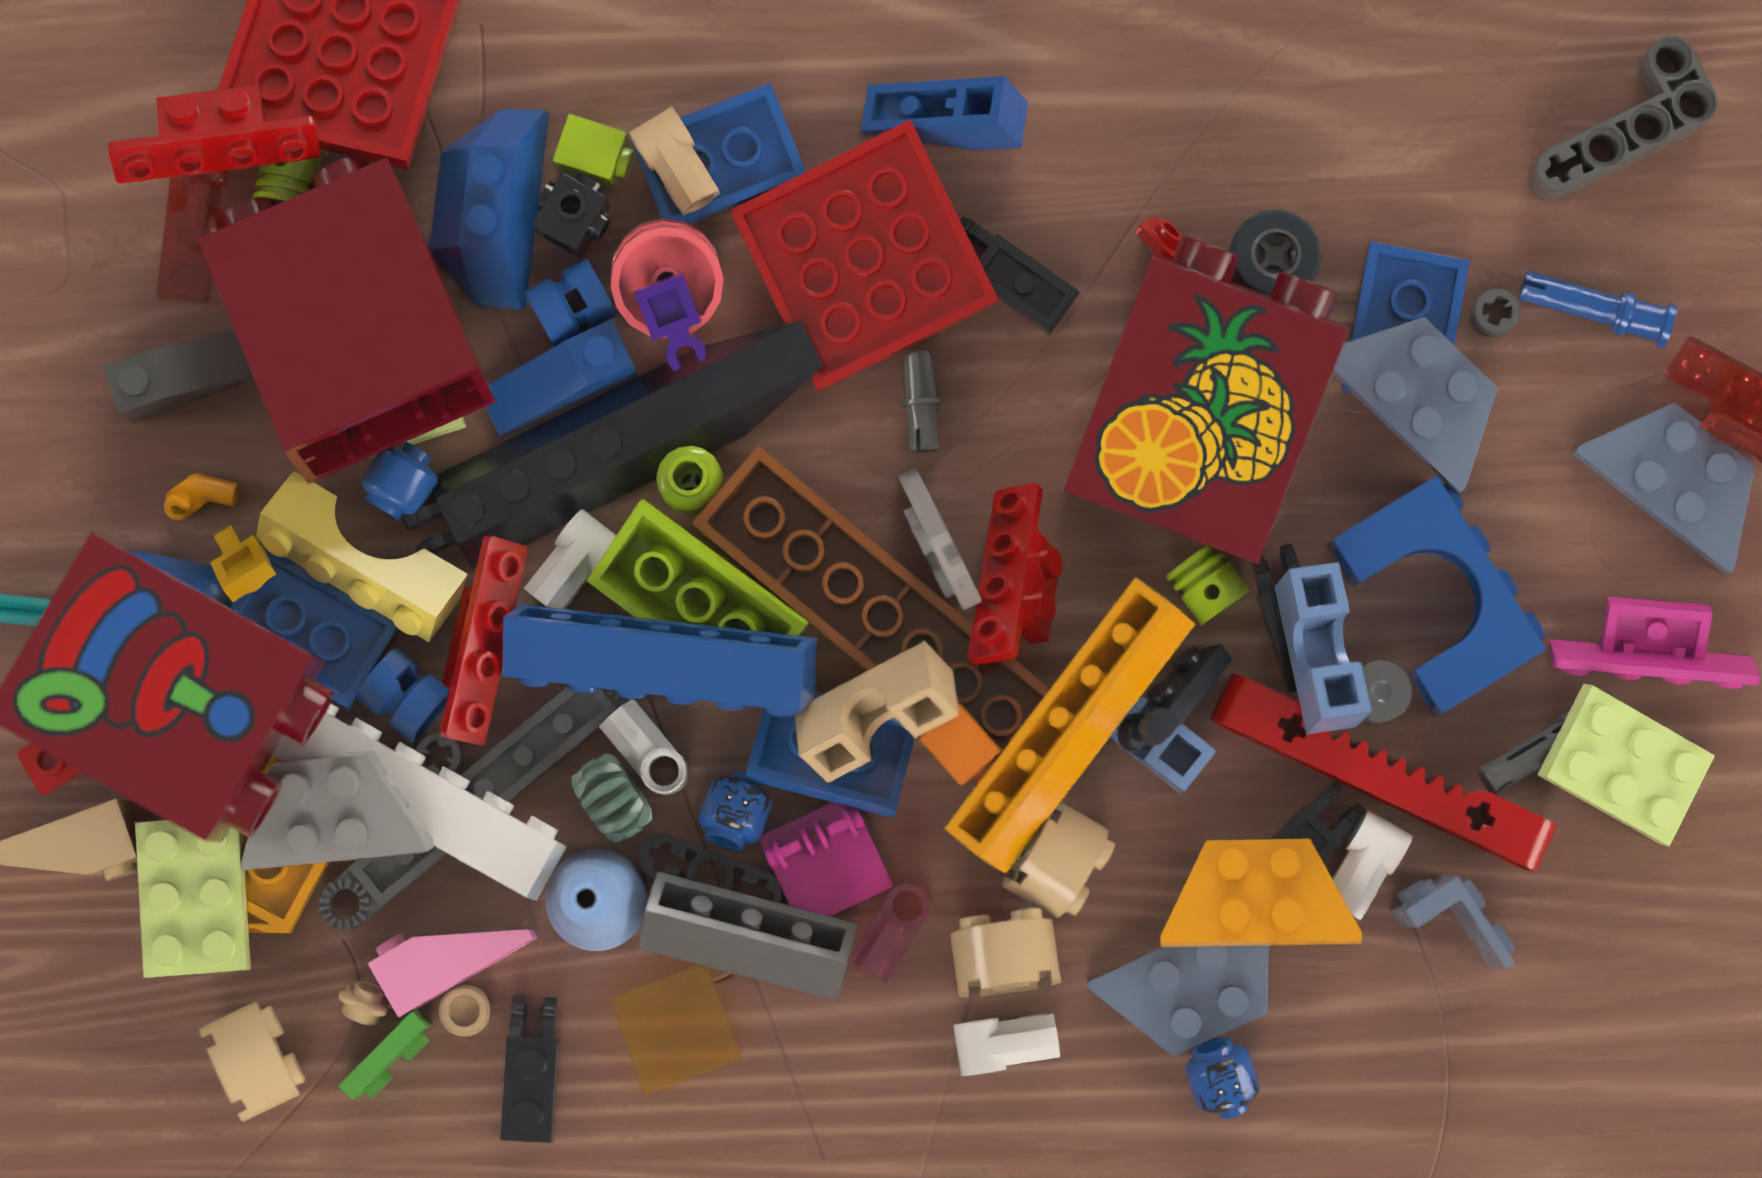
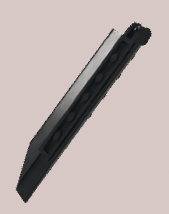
M802 321L705 345V360L700 362L695 350H692L678 357L681 368L676 371L667 362L437 474L438 482L433 489L437 502L418 509L412 515L408 514L402 519L406 530L418 529L444 515L451 530L423 540L415 548L416 552L425 548L431 553L436 554L457 543L470 567L474 569L477 567L482 541L485 536H495L524 545L569 523L582 509L589 513L655 481L661 461L668 453L678 447L695 446L712 453L745 437L824 366Z

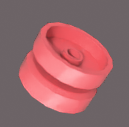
M660 218L641 223L623 237L613 254L610 285L616 308L630 326L651 336L634 291L657 282L658 276L663 272H671L674 275L683 272L701 318V323L688 327L692 334L711 319L721 302L724 280L716 249L702 231L685 221Z

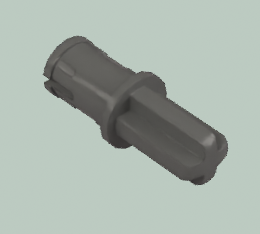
M926 350L905 353L906 400L901 401V407H907L908 452L941 450L937 405L942 404V399L936 398L934 355L931 351Z

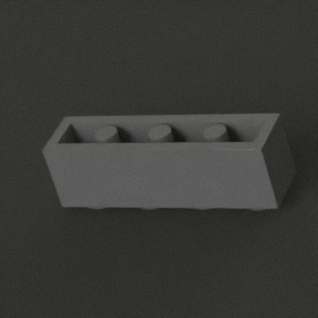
M657 872L644 914L638 949L838 1001L858 924Z

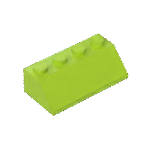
M644 499L639 501L586 580L620 607L638 618L802 636L809 623Z

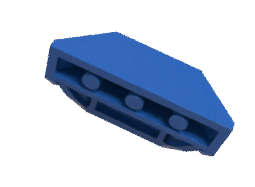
M500 109L441 152L429 247L436 260L478 307L526 310L527 297L524 291L528 290L535 236L532 224L537 217L538 211L536 203L540 194L549 112L546 110Z

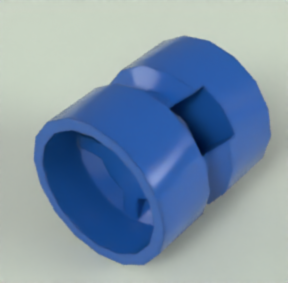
M587 258L562 270L560 281L554 282L548 278L524 291L554 347L565 340L581 334V327L584 325L594 328L618 316ZM577 288L587 308L576 314L573 313L564 297V294Z
M396 647L371 671L360 686L355 698L377 716L388 714L390 716L389 726L413 744L432 726L445 709L449 688L431 674L421 677L419 675L420 665Z

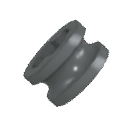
M1494 288L1484 292L1475 301L1471 309V319L1474 327L1481 334L1488 337L1505 335L1516 325L1520 317L1518 300L1512 293L1504 289ZM1494 301L1504 304L1501 311H1508V319L1502 318L1497 325L1487 321L1490 317L1489 314L1483 315V307H1490Z
M440 733L427 735L420 741L416 751L425 756L426 754H433L428 749L434 743H438L444 749L451 747L453 759H446L451 762L447 768L458 773L463 765L464 754L457 740L442 737ZM425 758L422 766L439 774L441 768L435 764L428 765Z

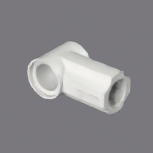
M584 509L580 510L562 530L555 542L557 547L524 589L546 607L566 609L587 582L586 580L617 535Z
M634 699L620 706L599 725V728L642 778L644 784L653 792L664 796L673 795L681 791L687 784L689 766L685 758L678 753ZM661 758H672L679 767L677 779L674 783L667 786L657 785L651 775L654 763Z
M1370 810L1365 812L1353 830L1345 846L1347 853L1332 877L1351 914L1358 920H1361L1386 875H1391L1397 868L1413 838V835Z
M1053 1013L1023 1016L999 1021V1018H990L953 1025L961 1076L1002 1071L1007 1069L1006 1065L1060 1057L1059 1041Z

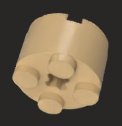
M1060 801L1011 866L1012 869L1017 871L1014 881L1004 877L1002 887L1034 906L1041 908V910L1055 918H1059L1064 912L1076 915L1083 906L1090 891V888L1084 886L1094 867L1101 870L1105 866L1114 850L1115 843L1107 839L1108 829Z
M1041 908L1011 912L1010 921L991 923L990 915L962 918L959 920V930L950 934L959 997H969L968 987H979L980 997L1038 989L1037 981L1049 976L1050 986L1061 983L1052 919L1043 918Z
M255 1001L199 1028L202 1038L210 1034L214 1038L216 1045L208 1048L207 1052L231 1103L242 1099L246 1109L237 1114L242 1122L300 1095L297 1085L305 1082L306 1078L295 1054L292 1052L284 1056L276 1037L283 1035L284 1031L272 1006L261 1009L259 1003Z

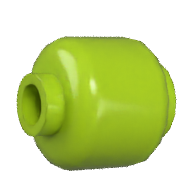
M695 446L678 447L668 453L659 464L656 475L658 490L666 504L675 512L688 516L699 515L725 485L723 471L715 457L705 449ZM697 477L702 480L699 486L696 484ZM688 478H690V482L684 483Z

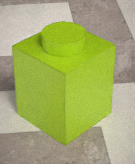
M568 114L552 161L557 172L575 178L580 173L598 182L603 187L614 190L618 177L627 178L632 166L635 150L629 148L630 141L626 132Z

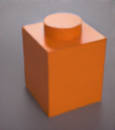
M958 704V716L929 730L920 740L960 786L964 785L969 779L977 786L995 763L994 757L1002 749L962 704Z

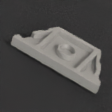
M912 468L898 475L912 507L903 512L945 597L948 598L956 594L963 610L981 602L982 600L917 468Z
M372 750L280 760L269 764L267 775L281 782L282 787L273 807L260 828L251 838L248 837L241 860L242 870L421 853L427 852L434 847L433 840L427 832L422 834L405 808L409 806L408 802L400 790L389 782L386 769Z

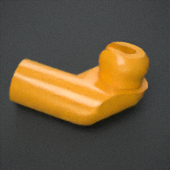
M199 473L189 475L166 494L163 505L164 511L170 519L181 521L194 514L208 502L234 507L238 499L240 484Z

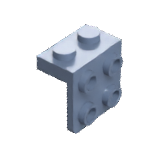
M1440 876L1434 881L1431 879L1426 881L1420 879L1397 894L1401 902L1390 910L1401 927L1418 928L1439 913L1450 908L1490 968L1507 970L1514 965V961L1509 955L1510 952L1515 950L1513 943L1498 923L1493 926L1489 924L1480 910L1486 906V903L1478 889L1469 879L1465 882H1462L1458 876Z

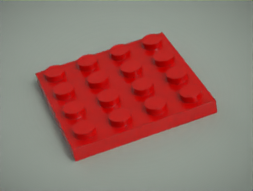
M247 0L218 90L259 85L264 122L311 116L315 119L320 149L352 157H362L373 162L388 157L392 166L409 170L461 0Z
M911 120L730 210L784 324L802 321L824 365L811 377L818 392H822L1000 303Z

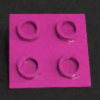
M832 802L763 834L759 839L766 858L791 907L830 917L894 887L858 808Z

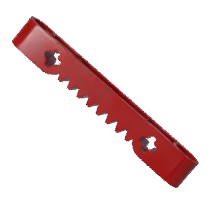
M1230 674L1210 717V721L1240 737L1329 779L1337 780L1348 788L1532 873L1537 872L1557 828V825L1490 792L1480 790L1462 794L1463 786L1459 784L1450 786L1443 792L1444 777L1440 775L1435 776L1425 783V768L1417 767L1406 774V759L1403 758L1394 760L1388 766V751L1381 749L1369 757V742L1365 740L1358 742L1350 748V733L1346 731L1340 733L1334 739H1331V731L1306 734L1300 702L1238 674ZM1294 717L1297 719L1296 728L1302 732L1301 737L1295 736L1286 742L1282 739L1284 730L1278 727V722H1285ZM1481 805L1483 807L1481 816L1487 819L1486 825L1475 826L1472 829L1470 827L1472 819L1465 815L1466 810L1477 808Z

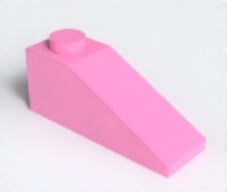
M533 929L412 937L407 941L401 933L376 947L375 950L379 957L367 964L397 1016L404 1017L531 943L538 937Z

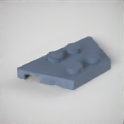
M1426 317L1344 343L1333 374L1440 479L1460 494L1467 486L1498 387Z
M1674 402L1586 442L1574 450L1572 455L1723 574L1727 575L1733 571L1736 565L1755 465Z
M1269 945L1159 947L1087 980V985L1093 993L1172 1056H1176L1268 1014Z

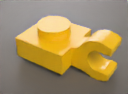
M232 525L214 535L223 554L210 563L222 589L232 602L247 593L258 590L265 581L276 575L264 548L254 535L241 541Z

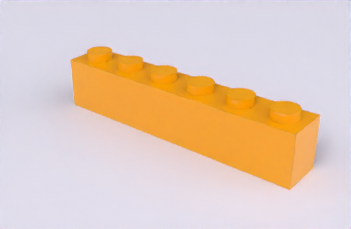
M1135 577L944 829L981 859L1006 874L1185 639L1195 623L1172 603Z

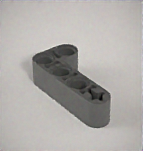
M1671 35L1661 37L1642 57L1639 63V75L1651 99L1547 149L1541 154L1531 167L1528 175L1530 189L1537 197L1547 201L1562 199L1693 135L1713 117L1718 104L1716 93L1695 52L1686 40L1679 36ZM1665 54L1672 57L1677 66L1676 73H1665L1660 70L1656 63V55ZM1688 98L1693 100L1699 107L1700 116L1698 118H1689L1684 115L1679 107V99ZM1645 120L1654 127L1655 139L1644 140L1639 137L1634 129V121ZM1595 141L1605 144L1610 150V161L1599 162L1594 159L1589 151V143ZM1573 159L1575 167L1571 168L1561 180L1558 177L1550 179L1547 177L1545 172L1549 167L1553 171L1559 170L1567 166Z

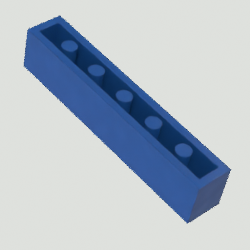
M521 604L504 616L502 676L520 678L522 685L530 687L547 686L553 682L569 684L571 691L581 693L595 692L599 688L618 690V695L624 698L637 699L647 697L648 694L667 696V701L674 704H693L698 700L717 702L716 706L724 710H743L748 706L766 708V712L770 715L793 716L801 712L814 699L817 638Z

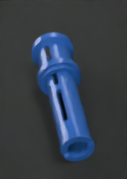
M1531 270L1526 272L1522 283L1523 289L1520 290L1518 301L1521 302L1526 301L1610 325V331H1613L1614 335L1623 337L1625 333L1654 340L1656 347L1663 349L1666 347L1671 335L1678 305L1671 303L1663 307L1636 299V294L1632 292H1622L1620 297L1537 274Z

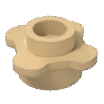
M367 981L349 983L346 991H340L338 996L339 1000L343 1002L341 1012L347 1018L365 1025L380 1024L382 1016H385L387 1013V1008H393L382 988Z

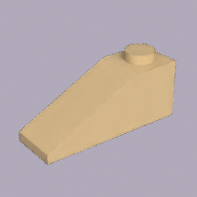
M114 799L0 841V865L99 876L104 874L106 881H111L136 871L133 863L137 862L135 822L127 800Z

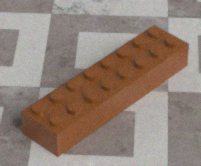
M759 445L692 522L695 531L774 597L808 621V625L864 672L925 641L953 670L957 703L962 704L1002 749L994 757L995 760L998 759L1050 690L1048 686L1014 658L974 665L968 659L973 624Z

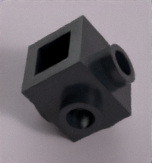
M561 173L556 184L552 182L546 184L537 200L536 208L540 212L532 224L536 234L581 259L591 240L599 242L612 220V215L607 213L610 209L607 197L602 195L605 188L583 174L578 173L576 178L573 179ZM579 209L577 213L569 214L570 211Z

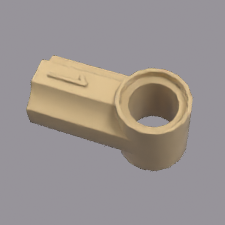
M673 107L668 108L628 133L651 172L653 170L656 171L666 191L683 216L699 210L720 194L719 189L693 149V146H695L694 141Z

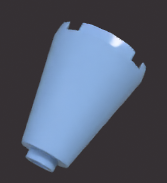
M587 849L565 859L553 872L548 882L545 896L547 915L555 931L569 944L589 951L612 949L630 939L644 920L648 902L645 882L635 865L621 854L606 849ZM589 888L595 893L596 902L590 909H585L582 904V896L584 891Z

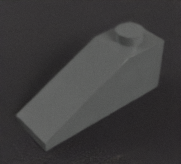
M235 330L150 349L103 366L118 413L132 423L255 380Z

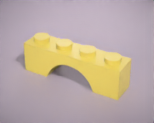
M293 471L261 511L256 539L273 555L286 557L305 568L307 573L315 580L322 583H330L347 593L360 607L373 609L392 620L395 626L402 632L409 635H417L430 642L460 601L468 574L425 548L410 556L399 559H380L358 551L345 540L336 524L335 504L337 496L314 482L308 484L302 475Z

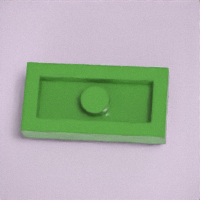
M419 1010L412 1011L338 1086L352 1100L359 1099L364 1094L370 1099L374 1098L393 1079L388 1070L401 1057L409 1062L427 1045L430 1039L424 1033L433 1024Z

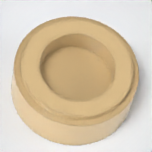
M473 985L456 986L450 989L440 1002V1020L443 1026L454 1035L467 1037L478 1034L487 1027L491 1020L492 1004L490 998L479 987Z

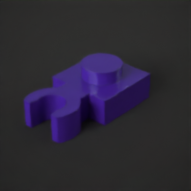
M683 272L634 291L652 340L667 336L669 345L666 358L669 366L674 371L681 368L680 360L676 353L681 346H691L695 350L699 362L705 360L706 348L703 341L698 336L691 334L688 328L701 323V318Z

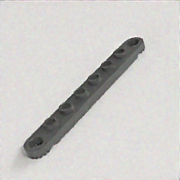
M568 685L461 774L462 777L470 781L466 790L481 799L489 791L510 803L599 729V725L608 716L632 698L619 696L618 690L603 688L589 693L574 692L569 689ZM433 845L434 848L427 852L358 859L322 891L319 899V912H321L324 921L331 927L340 930L358 928L448 853ZM343 889L352 890L359 897V911L350 919L339 918L332 909V900L335 894Z

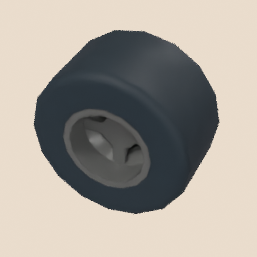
M1281 209L1261 211L1246 219L1235 233L1229 247V252L1240 256L1232 282L1269 296L1279 271L1312 282L1318 273L1322 258L1319 238L1311 225L1296 213Z

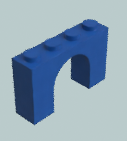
M1438 476L1433 477L1333 538L1327 544L1353 587L1401 558L1414 554H1431L1442 557L1458 567L1467 578L1473 593L1474 612L1466 633L1456 644L1408 673L1434 717L1443 714L1547 650L1541 641L1546 637V634L1540 622L1530 611L1524 614L1514 598L1518 594L1514 581L1503 568L1498 571L1486 554L1491 551V547L1485 535L1478 526L1473 525L1469 527L1459 511L1464 508L1459 494L1446 483L1442 484Z

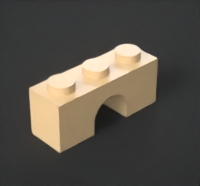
M924 641L819 696L795 715L799 755L829 783L871 761V738L885 721L895 717L916 738L959 715L953 670Z

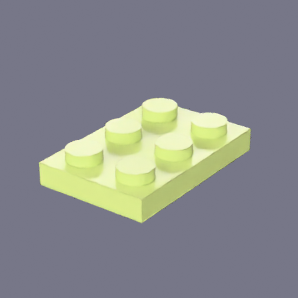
M1583 684L1538 776L1653 841L1670 847L1715 755L1597 687Z
M168 820L135 823L144 978L251 970L245 870H242L241 860L244 854L243 834L230 828L222 843L205 842Z

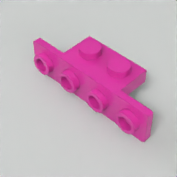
M1607 596L1600 643L1552 639L1549 641L1548 647L1553 666L1560 668L1561 671L1576 676L1588 675L1590 671L1608 672L1617 678L1625 680H1637L1643 675L1662 677L1665 681L1674 684H1689L1692 680L1712 681L1723 688L1738 689L1743 687V684L1758 685L1761 675L1753 658L1750 656L1706 653L1713 612L1709 605Z

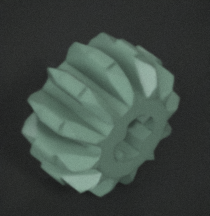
M605 753L599 758H593L581 766V770L572 776L574 793L579 798L582 807L586 810L590 819L608 840L616 843L625 838H631L643 830V826L652 820V809L649 806L648 800L633 776L630 775L624 764H621L616 756Z

